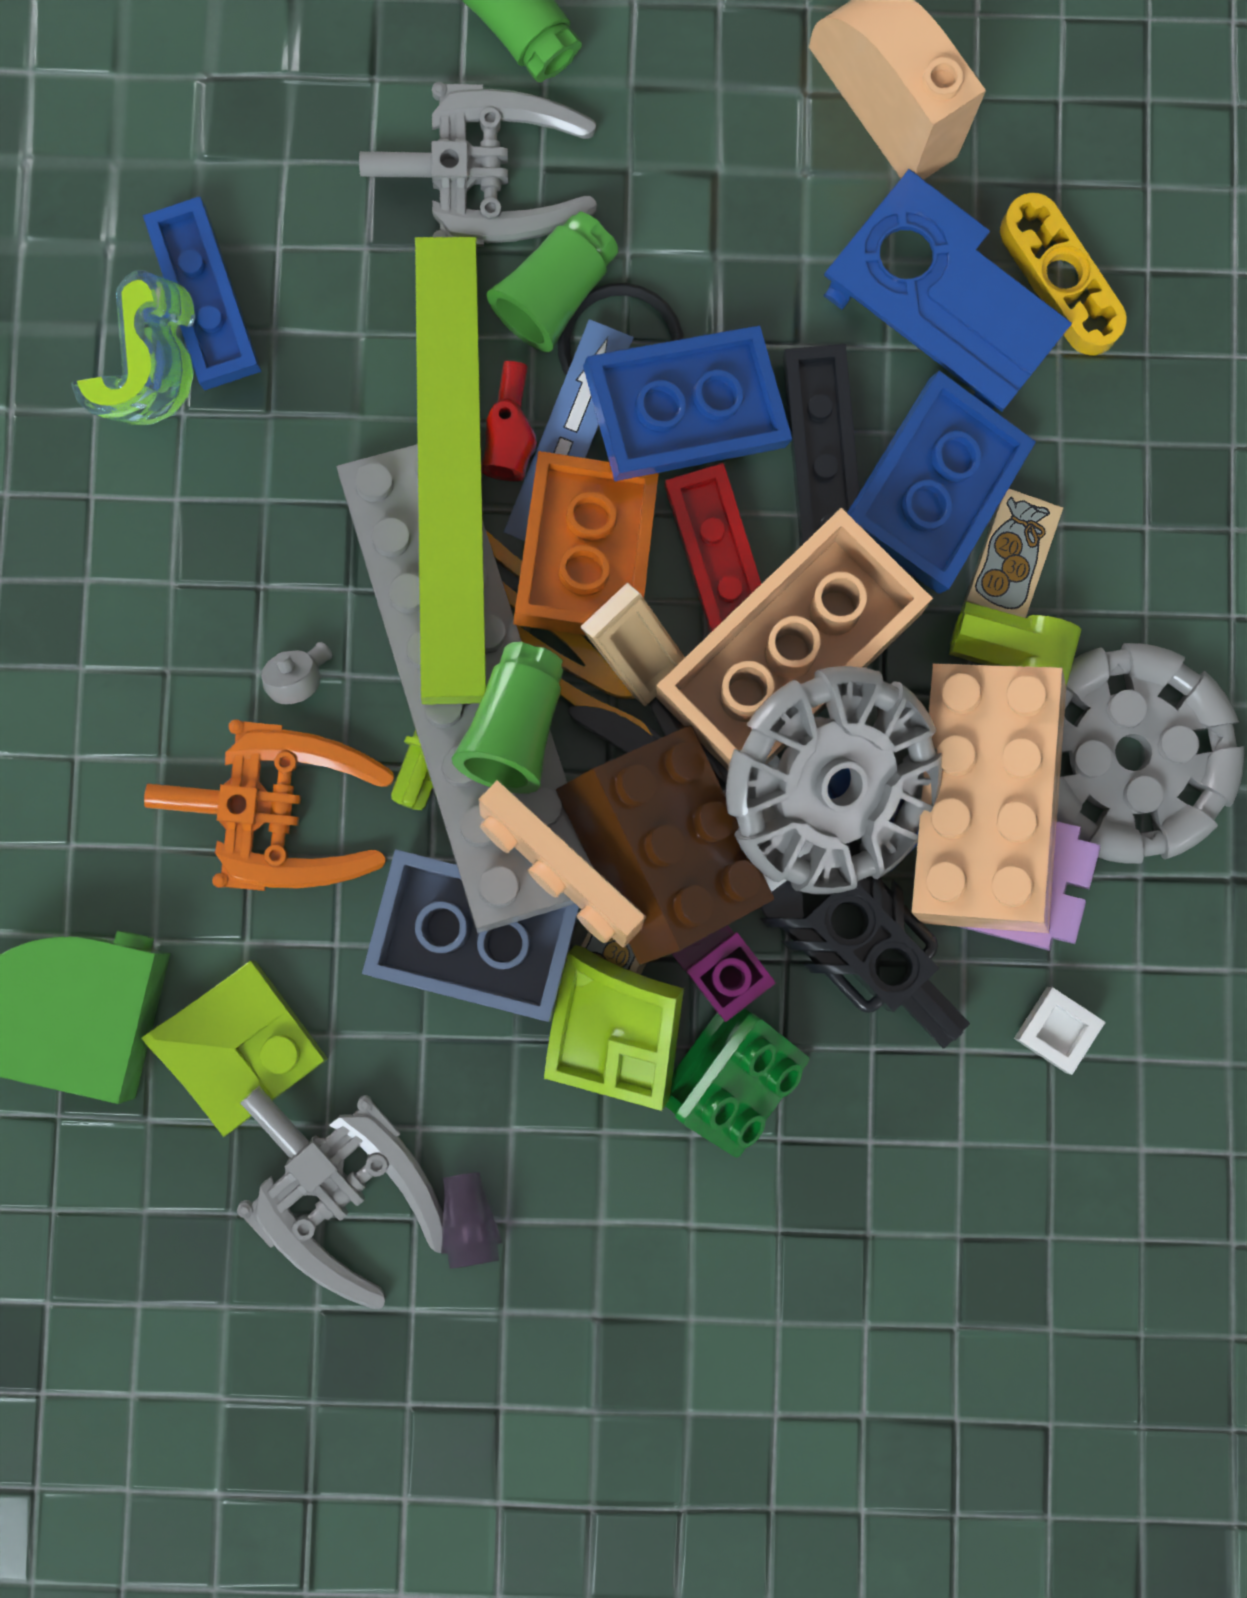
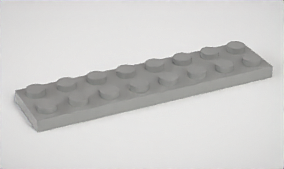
M418 444L336 466L477 933L575 904L563 892L557 898L547 893L529 874L528 869L533 864L515 847L509 853L504 852L480 828V824L484 819L480 816L479 798L490 787L466 777L452 764V756L469 729L480 703L422 705L420 679ZM483 523L487 688L493 667L500 663L505 646L512 642L522 641L517 626L513 625L514 616ZM549 731L539 790L528 794H512L593 868L555 790L566 784L567 781L551 731Z

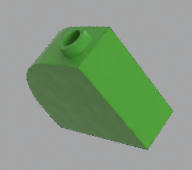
M117 930L114 941L95 937L44 938L27 942L0 954V1077L115 1104L135 1099L148 1049L142 1037L153 1028L171 953L153 950L154 938Z

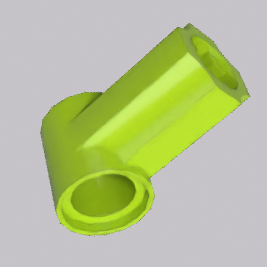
M965 602L955 623L950 641L949 655L992 666L1062 668L1067 686L1082 629L1072 622L1051 616L1031 615L1024 618Z

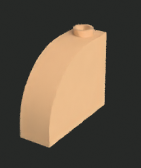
M851 0L821 19L815 25L809 49L900 178L910 169L924 180L958 157L986 90L942 28L915 0Z

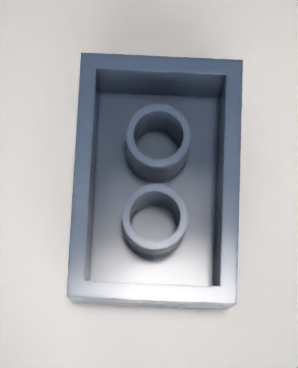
M395 849L362 974L550 1022L553 1017L580 908L573 904L477 933L457 865Z

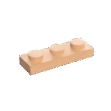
M498 780L479 798L480 816L484 819L480 824L482 831L504 852L509 853L515 847L533 864L528 869L529 874L547 893L557 898L563 892L582 910L577 914V918L592 935L603 943H606L612 937L624 948L642 929L645 916Z

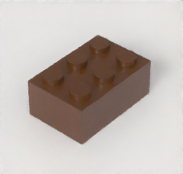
M691 725L597 766L555 789L594 870L645 916L642 929L629 942L639 965L678 952L775 900L763 873L751 863L735 837V832L739 829L735 816L729 815L727 811L726 796Z

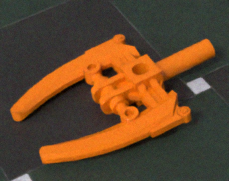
M236 719L232 720L228 726L230 732L236 734L235 744L225 752V766L233 764L232 774L227 782L223 785L220 784V790L148 783L144 794L145 808L217 815L216 821H219L226 829L224 843L217 840L215 854L222 863L221 873L215 874L212 879L214 886L218 888L229 887L266 891V887L307 888L326 886L358 878L379 870L386 864V856L377 850L317 859L288 858V851L284 847L285 835L289 834L290 825L299 826V817L291 816L292 804H301L302 797L301 795H293L294 786H291L292 772L296 770L298 762L324 766L344 772L379 787H387L395 780L393 771L367 754L338 741L315 734L283 730L282 725L245 722ZM262 761H274V765L278 770L277 784H273V792H268L260 782ZM269 823L268 832H272L271 845L265 850L264 854L252 852L254 832L263 824Z

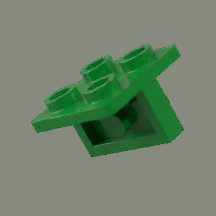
M745 1008L727 1022L716 1013L674 1070L670 1099L665 1106L686 1127L733 1157L738 1158L746 1148L753 1145L760 1138L764 1131L766 1120L782 1098L789 1095L797 1087L802 1078L803 1069L808 1064L810 1058L765 1021Z

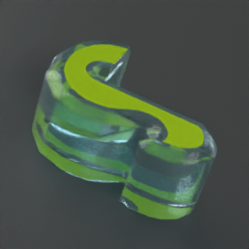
M136 270L128 274L116 289L122 375L101 376L72 381L71 383L77 402L91 414L134 426L151 425L173 416L189 397L194 375L190 353L176 335V330L180 325L192 326L195 320L193 300L190 293L182 285L145 270Z

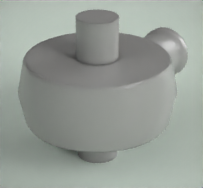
M318 642L307 653L297 650L278 653L266 663L262 670L261 677L265 692L273 701L279 704H295L309 698L320 685L319 667L332 658L331 650L323 642Z

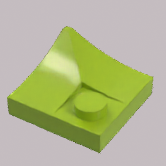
M575 945L568 952L557 995L549 1036L544 1079L662 1111L670 1099L684 988L639 975L599 957L584 947Z
M255 960L246 963L193 1003L142 1037L145 1044L184 1086L223 1137L229 1135L252 1117L240 1102L258 1086L274 1101L328 1060Z

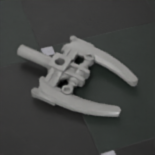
M436 82L432 86V94L434 99L439 101V106L432 113V130L440 128V139L432 141V152H359L361 177L432 178L433 189L440 191V203L432 201L433 217L440 224V230L434 232L433 237H476V247H484V243L516 242L551 234L557 226H563L572 215H577L580 211L591 216L596 213L597 204L591 196H582L556 205L530 210L501 211V204L497 200V192L501 190V185L508 183V170L501 168V164L508 163V149L500 147V141L497 140V132L500 130L501 121L543 126L583 139H589L595 134L596 123L593 119L566 105L541 96L510 90L483 89V84H443L442 82ZM480 122L481 130L484 132V140L480 142V147H473L466 140V123ZM474 184L481 185V190L484 191V200L481 202L480 210L467 209L466 192Z
M260 1086L240 1102L289 1158L285 1164V1174L275 1183L272 1176L266 1179L260 1186L259 1197L253 1202L249 1200L241 1201L237 1207V1214L246 1220L270 1248L275 1246L296 1268L319 1285L345 1299L368 1308L381 1309L384 1306L385 1292L381 1287L356 1274L335 1259L312 1236L316 1226L324 1219L330 1220L335 1216L339 1221L343 1220L348 1215L345 1205L350 1201L356 1206L360 1205L365 1200V1196L361 1192L366 1188L365 1183L373 1176L378 1177L385 1172L400 1189L410 1205L430 1248L438 1253L447 1251L450 1238L443 1211L434 1189L417 1159L398 1137L400 1135L399 1130L373 1103L370 1096L363 1095L359 1098L357 1103L358 1110L354 1114L339 1115L329 1125L335 1129L329 1136L319 1138L315 1135L309 1141ZM360 1146L369 1154L366 1165L358 1172L352 1171L347 1176L343 1172L344 1159ZM303 1195L317 1196L320 1199L315 1204L316 1209L309 1215L304 1214L296 1218L289 1209Z

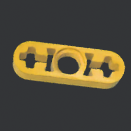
M1027 193L1019 196L1011 203L1001 222L1000 236L1002 242L1038 297L1072 323L1064 333L1069 344L1076 351L1085 355H1099L1106 352L1125 330L1127 317L1123 305L1056 204L1049 197L1039 193ZM1023 216L1028 221L1038 218L1042 222L1037 234L1032 229L1026 230L1023 233L1018 229ZM1052 241L1057 243L1047 249L1040 259L1036 258L1035 255L1041 245L1046 249ZM1059 260L1069 262L1078 273L1077 285L1067 289L1055 286L1047 276V266ZM1085 290H1088L1090 295L1083 304L1079 301L1073 309H1070L1068 304L1076 301ZM1089 316L1093 319L1103 316L1107 320L1108 324L1102 333L1098 329L1092 330L1089 333L1084 329L1083 324Z

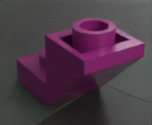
M728 925L692 945L672 953L675 960L725 1022L776 984L737 932L734 933Z

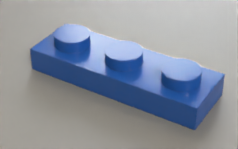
M199 196L143 215L169 295L173 293L179 294L187 303L190 315H181L177 319L198 382L204 391L261 372L207 208L201 197Z

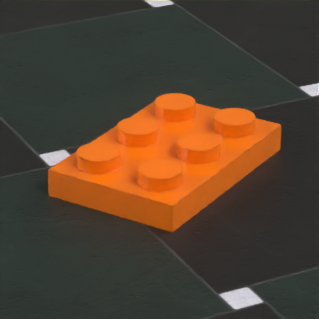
M538 451L513 625L587 636L580 626L626 583H629L644 598L659 473L614 481L609 462Z

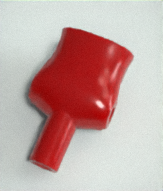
M504 362L498 400L490 409L486 419L485 452L481 461V473L497 480L522 481L525 477L528 460L535 453L537 447L536 435L521 409L528 368L526 364L521 362Z

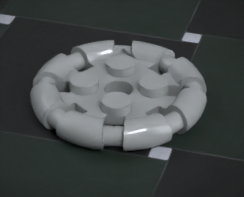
M1123 643L1121 650L1105 652L1102 647L1085 652L1073 660L1066 686L1065 708L1071 701L1083 709L1084 712L1079 716L1074 725L1068 722L1064 716L1062 753L1069 752L1073 775L1060 777L1057 821L1081 827L1079 840L1100 845L1098 858L1107 861L1141 864L1144 857L1161 855L1166 860L1182 854L1204 840L1218 826L1215 818L1224 806H1232L1239 791L1244 768V746L1237 747L1233 724L1239 723L1234 707L1219 684L1206 671L1199 675L1183 663L1185 656L1172 650L1148 644ZM1124 674L1127 690L1110 695L1109 676ZM1167 683L1184 694L1175 708L1165 700L1157 697ZM1208 729L1212 752L1196 754L1199 748V740L1194 731ZM1123 737L1136 739L1144 748L1145 760L1137 771L1127 770L1117 761L1115 750L1117 743ZM1187 783L1202 793L1194 806L1187 805L1177 798ZM1086 799L1103 810L1095 823L1080 813ZM1150 812L1154 831L1140 833L1135 827L1133 814Z
M852 666L829 667L816 670L814 679L800 684L797 680H792L778 689L756 710L746 724L752 730L742 750L734 749L726 785L727 811L729 815L736 816L739 829L735 832V837L751 863L774 882L785 879L791 882L794 890L811 894H834L854 890L857 888L858 881L869 876L878 879L900 863L918 842L917 832L919 830L920 815L924 810L932 811L939 795L943 770L941 767L942 753L936 754L937 749H934L932 736L936 733L935 725L923 704L911 690L898 681L890 684L883 681L882 674L876 670ZM826 703L830 718H814L812 708ZM873 706H876L878 718L872 727L865 722ZM776 740L788 746L779 762L778 768L765 763ZM908 748L909 754L903 758L902 764L897 765L893 751L898 752ZM849 768L851 773L849 788L840 797L830 799L828 796V783L831 777L837 771ZM924 772H927L930 778H924ZM930 783L932 806L921 801L922 786L929 785ZM900 799L905 800L895 821L890 820L897 809ZM773 805L780 812L781 816L765 822L762 810ZM861 838L862 843L859 845L860 853L851 856L849 847L846 844ZM806 840L814 844L810 853L804 854L801 858L798 857Z

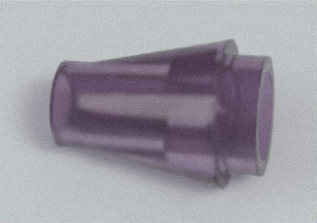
M480 1172L443 1178L445 1192L441 1254H447L449 1269L499 1261L497 1245L503 1244V1240L482 1187Z

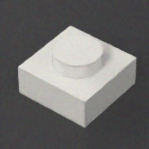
M1046 987L1014 1039L1063 1072L1072 1075L1104 1026L1105 1021L1055 988Z

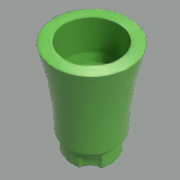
M461 0L497 36L520 66L527 68L536 82L541 83L563 71L573 61L576 53L582 47L581 40L570 28V20L555 0Z
M580 211L577 215H572L563 226H557L519 267L487 292L489 305L501 322L518 338L539 351L551 352L572 316L591 290L606 274V266L619 252L618 245L614 237L603 228L597 219Z
M512 642L505 646L500 663L493 667L484 696L471 725L452 756V764L459 772L487 787H491L498 780L511 793L528 794L539 790L544 752L553 714L561 693L559 682L563 669L561 668L562 659L544 647L532 646L525 642Z

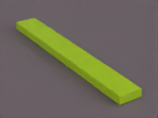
M415 237L422 705L475 704L481 702L486 690L476 237Z

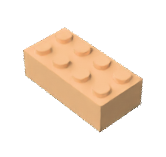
M840 508L656 685V698L684 727L691 725L699 742L729 770L734 749L742 750L752 730L746 724L756 710L772 694L792 680H797L802 684L814 679L815 672L819 669L838 666L867 668L922 615L933 598ZM826 703L812 708L814 718L827 707ZM776 740L765 763L768 764L786 745Z
M933 664L929 715L936 728V733L932 736L934 749H937L936 754L942 753L941 767L943 770L941 787L931 812L924 810L920 815L912 914L923 924L1049 933L1066 700V684L1062 668ZM924 772L923 777L930 778L928 773ZM930 783L929 785L922 786L921 801L932 806Z

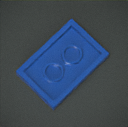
M760 325L587 356L584 362L585 376L614 481L786 448L793 440Z
M938 371L927 381L847 514L905 571L940 594L950 589L1036 441L948 376Z

